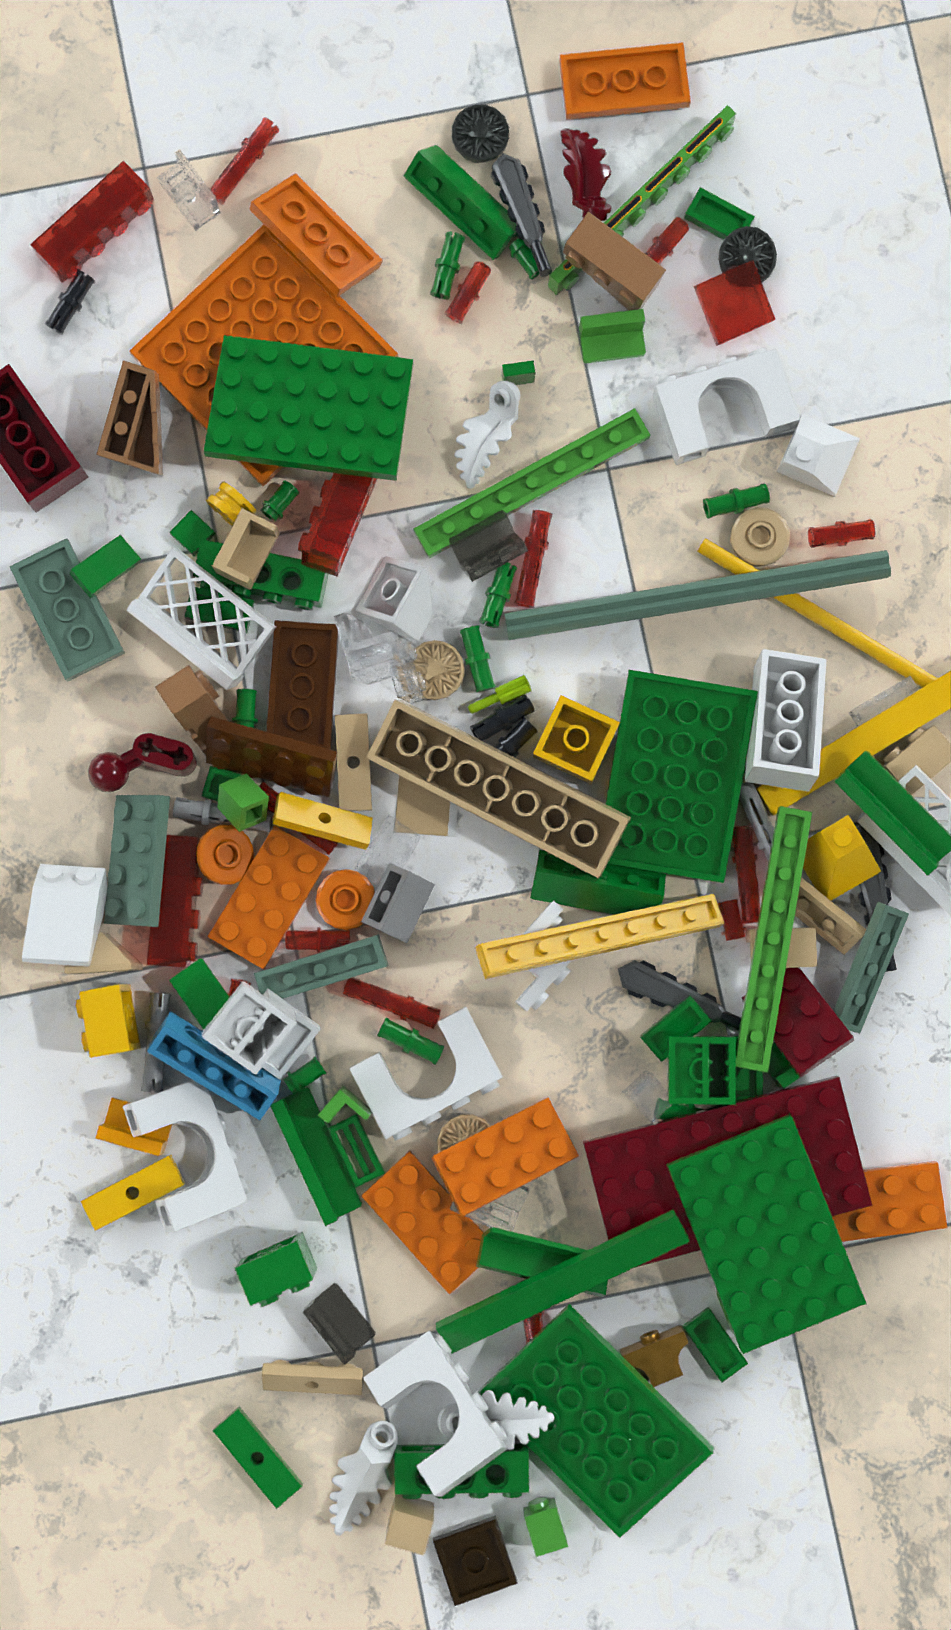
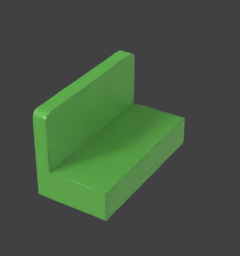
M644 309L581 316L579 333L584 363L645 356L646 348L643 334L645 324Z
M343 1086L318 1116L328 1124L345 1104L365 1120L369 1118L372 1112L365 1103Z

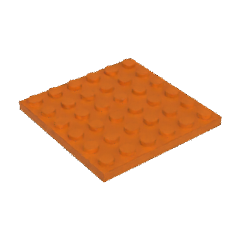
M264 224L129 351L141 366L155 370L159 374V384L206 431L224 335L398 357V353L341 296L336 297ZM237 461L262 487L283 468L282 466Z

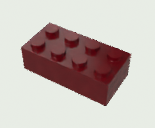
M8 364L0 369V464L26 502L37 513L89 477L11 365Z

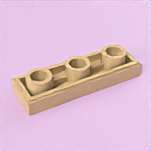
M367 713L335 715L339 808L351 812L372 811L370 760L366 758L369 752ZM352 758H357L360 761L359 766L355 769L348 766V762Z
M275 1360L272 1363H263L262 1385L263 1390L362 1395L363 1369L348 1363L340 1364L336 1367L323 1366L319 1362H307L305 1365L290 1364L285 1360Z

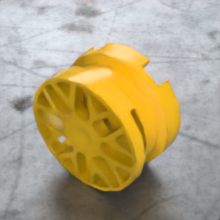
M224 481L219 486L220 491L215 495L211 494L206 499L208 505L216 513L218 512L231 526H233L241 509L253 514L257 512L242 494Z

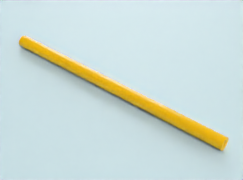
M707 538L703 540L697 550L700 554L735 575L760 571ZM798 593L773 597L920 687H924L937 679V677Z

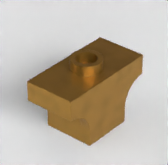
M678 1325L661 1333L658 1330L649 1331L640 1336L641 1341L619 1349L621 1355L633 1367L643 1370L647 1374L650 1384L656 1387L683 1376L679 1365V1354L682 1348L689 1344L684 1330Z

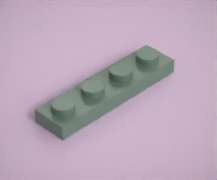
M881 902L876 904L833 1010L849 1031L859 1034L864 1026L909 915L907 912Z
M378 934L256 972L254 976L259 992L262 995L269 989L284 999L387 967L388 962Z

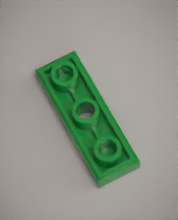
M240 1406L213 1429L214 1434L276 1509L303 1486L302 1481ZM253 1453H262L264 1459L256 1460L253 1457Z

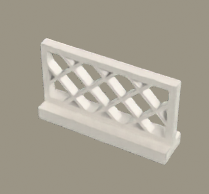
M177 547L171 549L139 598L133 600L127 608L129 613L226 690L236 687L244 677L243 673L276 628L274 624ZM175 559H178L185 565L187 579L172 581L170 567ZM193 572H194L196 575H198L199 577L194 578V577H193ZM165 575L166 582H160ZM204 580L210 585L212 599L197 601L194 581ZM188 582L191 602L176 603L173 584ZM166 585L169 605L160 606L150 596L157 586ZM218 592L222 594L224 597L219 598ZM229 600L236 608L237 619L222 620L219 601ZM213 602L215 622L201 623L198 604ZM191 605L194 624L184 625L178 619L177 607ZM170 608L171 614L167 612L165 609ZM243 612L246 613L249 617L244 618ZM254 620L264 630L258 639L247 640L244 621ZM238 622L241 641L226 643L223 624ZM216 625L219 644L209 645L203 640L201 627ZM191 628H195L196 634H195L193 631H191L190 629H191ZM248 644H254L249 650ZM242 646L243 660L238 667L228 660L226 647ZM215 648H220L221 654Z
M915 765L898 782L906 789V783L916 776L925 785V797L914 798L918 802H925V809L928 812L929 803H943L948 808V820L937 821L942 826H948V832L951 834V799ZM929 790H930L936 797H929ZM863 811L857 820L858 823L950 914L951 851L947 854V865H938V868L927 876ZM940 871H947V877H945Z

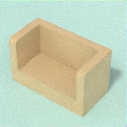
M241 509L212 565L215 572L251 590L280 534L278 527L251 512Z
M395 1495L387 1523L385 1545L420 1555L425 1554L434 1522V1502L420 1498L404 1499L402 1495Z

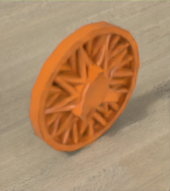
M217 825L208 829L200 838L197 847V863L201 872L209 881L218 885H233L241 881L254 860L253 846L249 837L243 831L239 832L233 825Z
M347 869L335 871L324 878L317 889V910L323 920L334 928L344 930L358 928L364 924L361 921L375 893L374 887L367 877L357 871Z

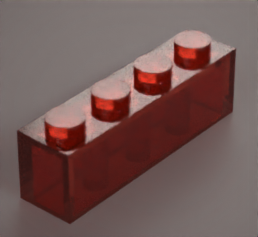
M123 160L35 239L30 246L41 262L63 283L68 278H73L76 275V271L78 269L81 270L82 265L91 257L94 258L101 254L105 244L114 236L118 237L123 234L128 228L129 223L137 215L141 216L150 209L154 201L151 190Z
M333 473L331 480L325 479L320 492V498H323L320 506L315 505L310 515L309 524L312 525L309 533L303 532L299 541L298 551L302 552L301 565L336 577L339 576L377 478Z
M166 836L158 927H150L147 965L187 968L191 965V961L195 962L197 960L198 943L193 942L194 929H199L201 911L196 909L197 897H202L204 884L203 877H199V865L197 863L199 837Z

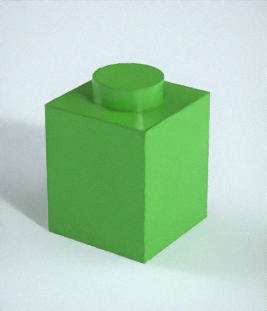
M246 773L219 784L217 808L240 832L266 821L269 797Z
M539 1497L528 1503L529 1506L523 1508L536 1557L568 1547L555 1498L548 1500L547 1497Z

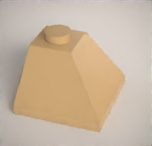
M98 933L89 967L64 966V974L143 970V964L109 933Z

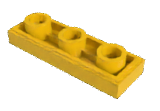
M280 792L276 800L273 824L366 850L370 843L373 818Z
M169 1155L80 1202L96 1231L186 1183L172 1155ZM131 1186L138 1189V1197L135 1198L130 1195L129 1189Z

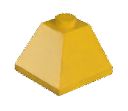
M849 815L808 838L803 869L813 886L830 901L882 872Z

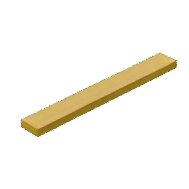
M951 671L823 747L820 753L819 777L809 792L763 784L757 787L756 790L770 814L774 816L777 814L779 806L789 807L837 778L864 751H868L873 756L951 709Z
M709 894L478 944L475 950L484 978L489 979L718 928L724 924V920L715 895Z

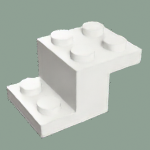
M552 901L523 934L557 927L563 920L559 916L563 909L555 901ZM571 960L530 969L529 971L536 978L515 1002L525 1011H528L530 1007L537 1010L548 998L549 995L545 990L552 982L555 985H559L570 973L571 970L567 965Z
M242 981L204 1029L202 1038L255 1075L261 1068H264L281 1080L321 1029L320 1025L271 990L267 989L262 995Z

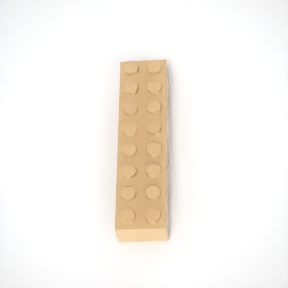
M394 700L366 757L378 765L597 878L603 874L631 817L403 700Z

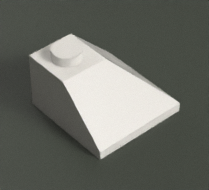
M802 414L777 472L835 497L860 438Z
M385 556L355 611L400 636L419 641L433 615L429 570L423 566Z

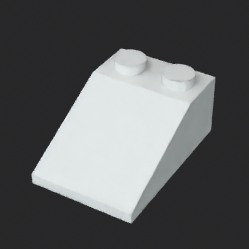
M40 864L32 890L22 962L90 966L107 898L105 868Z

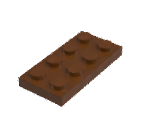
M275 620L274 625L276 628L273 635L266 732L331 750L339 624Z
M210 717L206 736L207 764H211L218 769H229L243 774L247 773L250 778L265 779L282 787L289 786L304 790L311 795L330 797L334 782L337 751Z

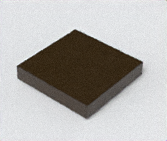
M496 1515L433 1538V1544L454 1606L518 1584Z

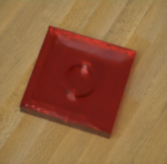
M753 260L693 286L716 346L776 320Z

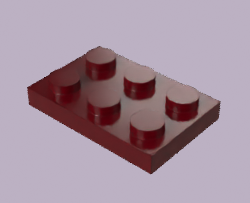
M799 967L785 969L773 1043L801 1078L852 1043L854 1037ZM745 995L742 997V1002H743V1003H744V1000H745Z

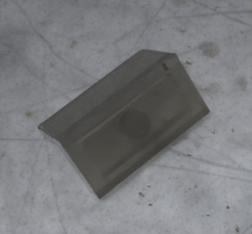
M504 510L498 511L449 539V544L462 571L472 582L528 551L524 541L515 533Z
M333 1283L306 1305L302 1312L344 1365L354 1358L356 1351L376 1334L373 1327L338 1283Z

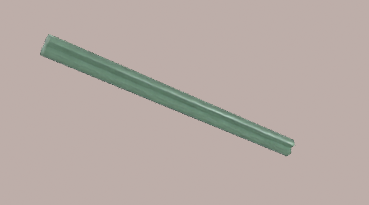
M887 550L509 612L504 613L508 639L515 640L891 577V566L889 564V554Z

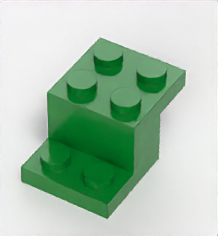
M668 1036V1104L736 1105V1101L763 1095V1072L736 1067L738 1036Z

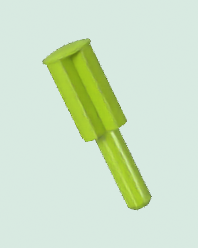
M525 675L494 688V694L468 705V710L473 714L499 701L501 705L532 692L530 683Z

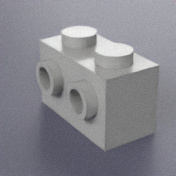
M389 863L361 922L408 943L435 884L406 869Z

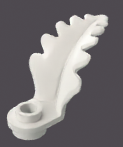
M499 381L491 387L489 410L483 415L465 420L463 428L469 432L456 438V442L465 447L455 451V457L462 459V461L456 464V467L464 471L460 474V477L465 480L466 486L469 489H472L475 484L480 482L479 477L485 475L483 466L488 468L491 464L488 456L498 455L500 451L498 442L507 441L512 436L511 425L518 419L520 391L510 381Z
M490 1390L485 1391L482 1395L488 1406V1409L484 1412L491 1423L496 1420L504 1430L507 1438L503 1442L509 1450L514 1448L515 1436L518 1437L522 1444H527L529 1442L528 1433L532 1437L538 1438L540 1435L539 1428L547 1431L548 1424L554 1420V1415L547 1412L545 1406H541L538 1409L536 1401L530 1402L526 1407V1399L520 1397L513 1406L509 1393H504L499 1402H496L495 1395ZM458 1404L444 1407L438 1415V1428L441 1434L448 1439H451L457 1430V1427L454 1428L452 1426V1420L457 1416L459 1423Z
M378 1421L371 1424L364 1435L358 1452L338 1460V1467L345 1473L332 1478V1483L341 1488V1490L330 1494V1499L336 1501L337 1504H333L329 1508L330 1513L336 1515L330 1519V1522L335 1526L334 1532L338 1536L342 1535L344 1531L351 1532L353 1530L351 1523L357 1526L361 1524L362 1520L359 1513L366 1517L370 1515L371 1510L366 1502L374 1504L381 1502V1496L377 1491L378 1488L388 1490L392 1486L387 1467L397 1446L398 1435L395 1427L387 1421ZM376 1436L383 1437L385 1439V1443L379 1442L376 1439Z

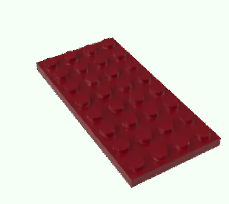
M836 1075L736 1101V1105H720L583 1141L607 1240L674 1210L690 1242L639 1266L701 1251L666 1164L789 1114L794 1120L831 1215L835 1216L873 1206L840 1077Z

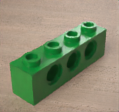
M201 539L196 563L229 590H232L238 597L250 598V595L253 594L263 596V601L272 604H281L282 600L293 602L294 607L307 611H312L313 607H322L329 575L327 564L269 553L261 569L269 573V578L264 583H254L250 590L217 574L213 569L212 565L223 543ZM193 572V577H194V578L199 577L198 575H196V574ZM289 577H297L301 580L298 588L294 590L284 588V582ZM204 580L196 581L200 584V588L211 590L210 585Z
M514 1443L513 1449L505 1450L442 1497H435L450 1499L454 1498L455 1494H469L471 1498H486L489 1496V1493H502L503 1497L517 1498L521 1497L522 1493H529L528 1446L522 1443ZM446 1444L397 1445L394 1452L395 1495H402L404 1499H419L422 1497V1494H433L425 1479L420 1475L417 1465ZM491 1465H499L504 1469V1473L498 1478H491L487 1475L486 1470Z

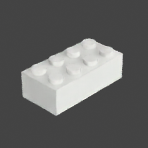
M767 649L762 650L754 665L752 690L758 691L747 751L745 782L807 792L810 791L816 782L820 769L826 659Z

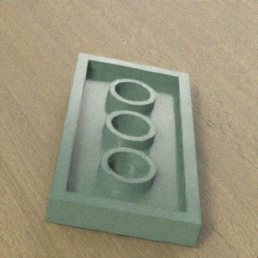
M67 538L9 567L65 680L70 681L125 654V651L97 595L90 599L70 576L71 569L78 565L80 561Z
M116 795L104 924L158 927L170 796Z

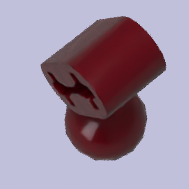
M144 733L135 739L133 749L121 755L113 752L98 754L89 765L88 777L90 783L96 789L102 792H114L126 784L129 772L142 765L171 775L185 777L194 772L197 760L192 749L184 742L152 733ZM151 745H153L156 751L150 752L146 756L143 750L150 749ZM184 754L187 761H181L177 765L173 758H180Z

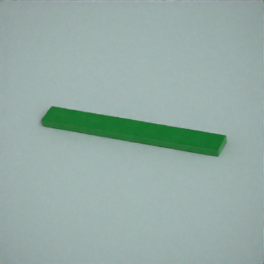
M671 1210L436 1322V1330L452 1349L451 1354L682 1246L690 1242L689 1237L674 1210Z

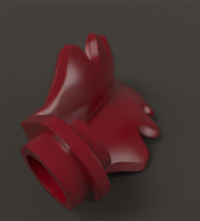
M565 128L560 131L561 142L567 148L562 150V154L569 165L564 166L563 175L572 190V205L583 210V218L590 212L600 221L607 220V214L611 212L612 208L610 204L606 203V198L601 197V191L611 175L610 166L601 163V160L606 155V151L603 148L594 149L598 139H588L590 136L588 132L580 133V130Z

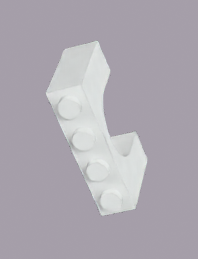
M760 348L750 352L746 358L736 360V357L727 358L719 362L716 367L706 369L705 366L691 370L687 376L681 378L669 376L658 382L652 396L675 465L706 456L710 446L699 416L698 404L699 400L706 393L716 388H734L749 397L755 407L765 438L795 429L800 421V416L777 348L766 351V348Z
M467 1007L437 1022L456 1061L455 1076L449 1087L439 1095L431 1098H416L402 1091L396 1084L380 1052L349 1068L385 1139L393 1136L395 1141L413 1132L410 1126L421 1120L425 1126L441 1117L440 1110L450 1105L455 1110L469 1103L471 1100L468 1096L480 1090L483 1095L500 1086L497 1080L503 1077Z
M194 1080L122 1106L133 1137L170 1124H179L195 1131L205 1146L206 1164L200 1178L190 1187L155 1201L166 1233L178 1231L248 1202L246 1197L248 1193L247 1184L244 1178L238 1174L235 1166L237 1162L235 1150L231 1144L227 1143L224 1134L226 1131L225 1121L222 1115L217 1113L213 1103L215 1093Z
M427 1331L367 1374L363 1379L380 1407L386 1409L392 1407L418 1387L426 1384H442L453 1394L459 1408V1423L454 1436L446 1445L417 1465L418 1470L434 1496L442 1497L508 1448L503 1442L507 1436L496 1420L492 1423L484 1412L488 1409L485 1400L478 1391L474 1394L466 1383L470 1380L469 1375L459 1362L456 1365L453 1363L448 1355L452 1349L440 1335L436 1336V1334Z

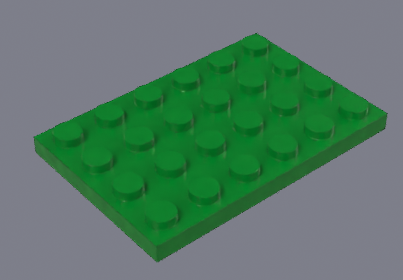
M224 335L205 439L204 455L211 458L397 481L414 361L409 358Z
M628 670L605 804L631 817L608 864L724 883L758 691Z
M790 1114L666 1164L742 1354L867 1304Z
M570 1304L557 1314L478 1390L481 1396L487 1390L492 1391L496 1402H499L504 1393H509L513 1406L520 1397H524L526 1399V1407L530 1402L536 1401L538 1409L541 1406H545L547 1412L554 1415V1420L548 1424L547 1431L539 1428L540 1435L538 1438H534L528 1433L529 1442L526 1445L619 1538L714 1453V1446Z

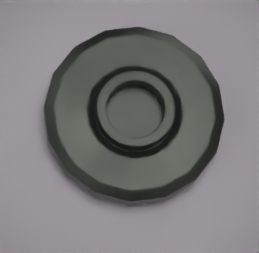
M472 105L463 109L456 116L452 125V141L456 150L464 158L473 162H488L497 158L505 150L509 141V125L505 116L496 108L488 105Z
M745 226L732 231L725 237L719 249L718 261L721 272L728 281L736 286L752 287L763 283L770 277L776 266L777 252L773 240L766 232L758 227Z

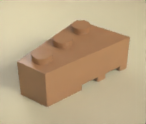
M590 212L582 219L565 243L563 253L566 255L569 263L585 271L628 311L642 309L659 285L666 271L665 268Z
M123 360L96 455L163 476L159 374L155 370Z
M188 665L155 686L174 717L185 731L189 730L193 741L198 744L201 751L206 755L207 725L210 717L226 721L228 719L215 701L220 696L211 682L208 681L201 670L194 672Z

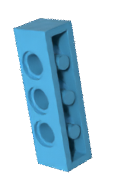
M170 1011L153 1035L147 1052L256 1119L261 1120L278 1096L281 1080L264 1068H261L255 1075L202 1038V1030Z

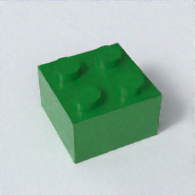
M301 1232L242 1258L234 1269L249 1305L252 1306L259 1303L260 1307H264L279 1300V1295L288 1289L293 1294L309 1287L318 1268L304 1234Z

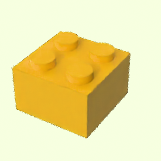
M560 695L533 752V758L586 783L592 784L620 722Z
M118 984L79 992L80 999L76 1000V1010L79 1019H84L86 1032H82L81 1040L85 1052L89 1051L90 1058L141 1049L130 984Z

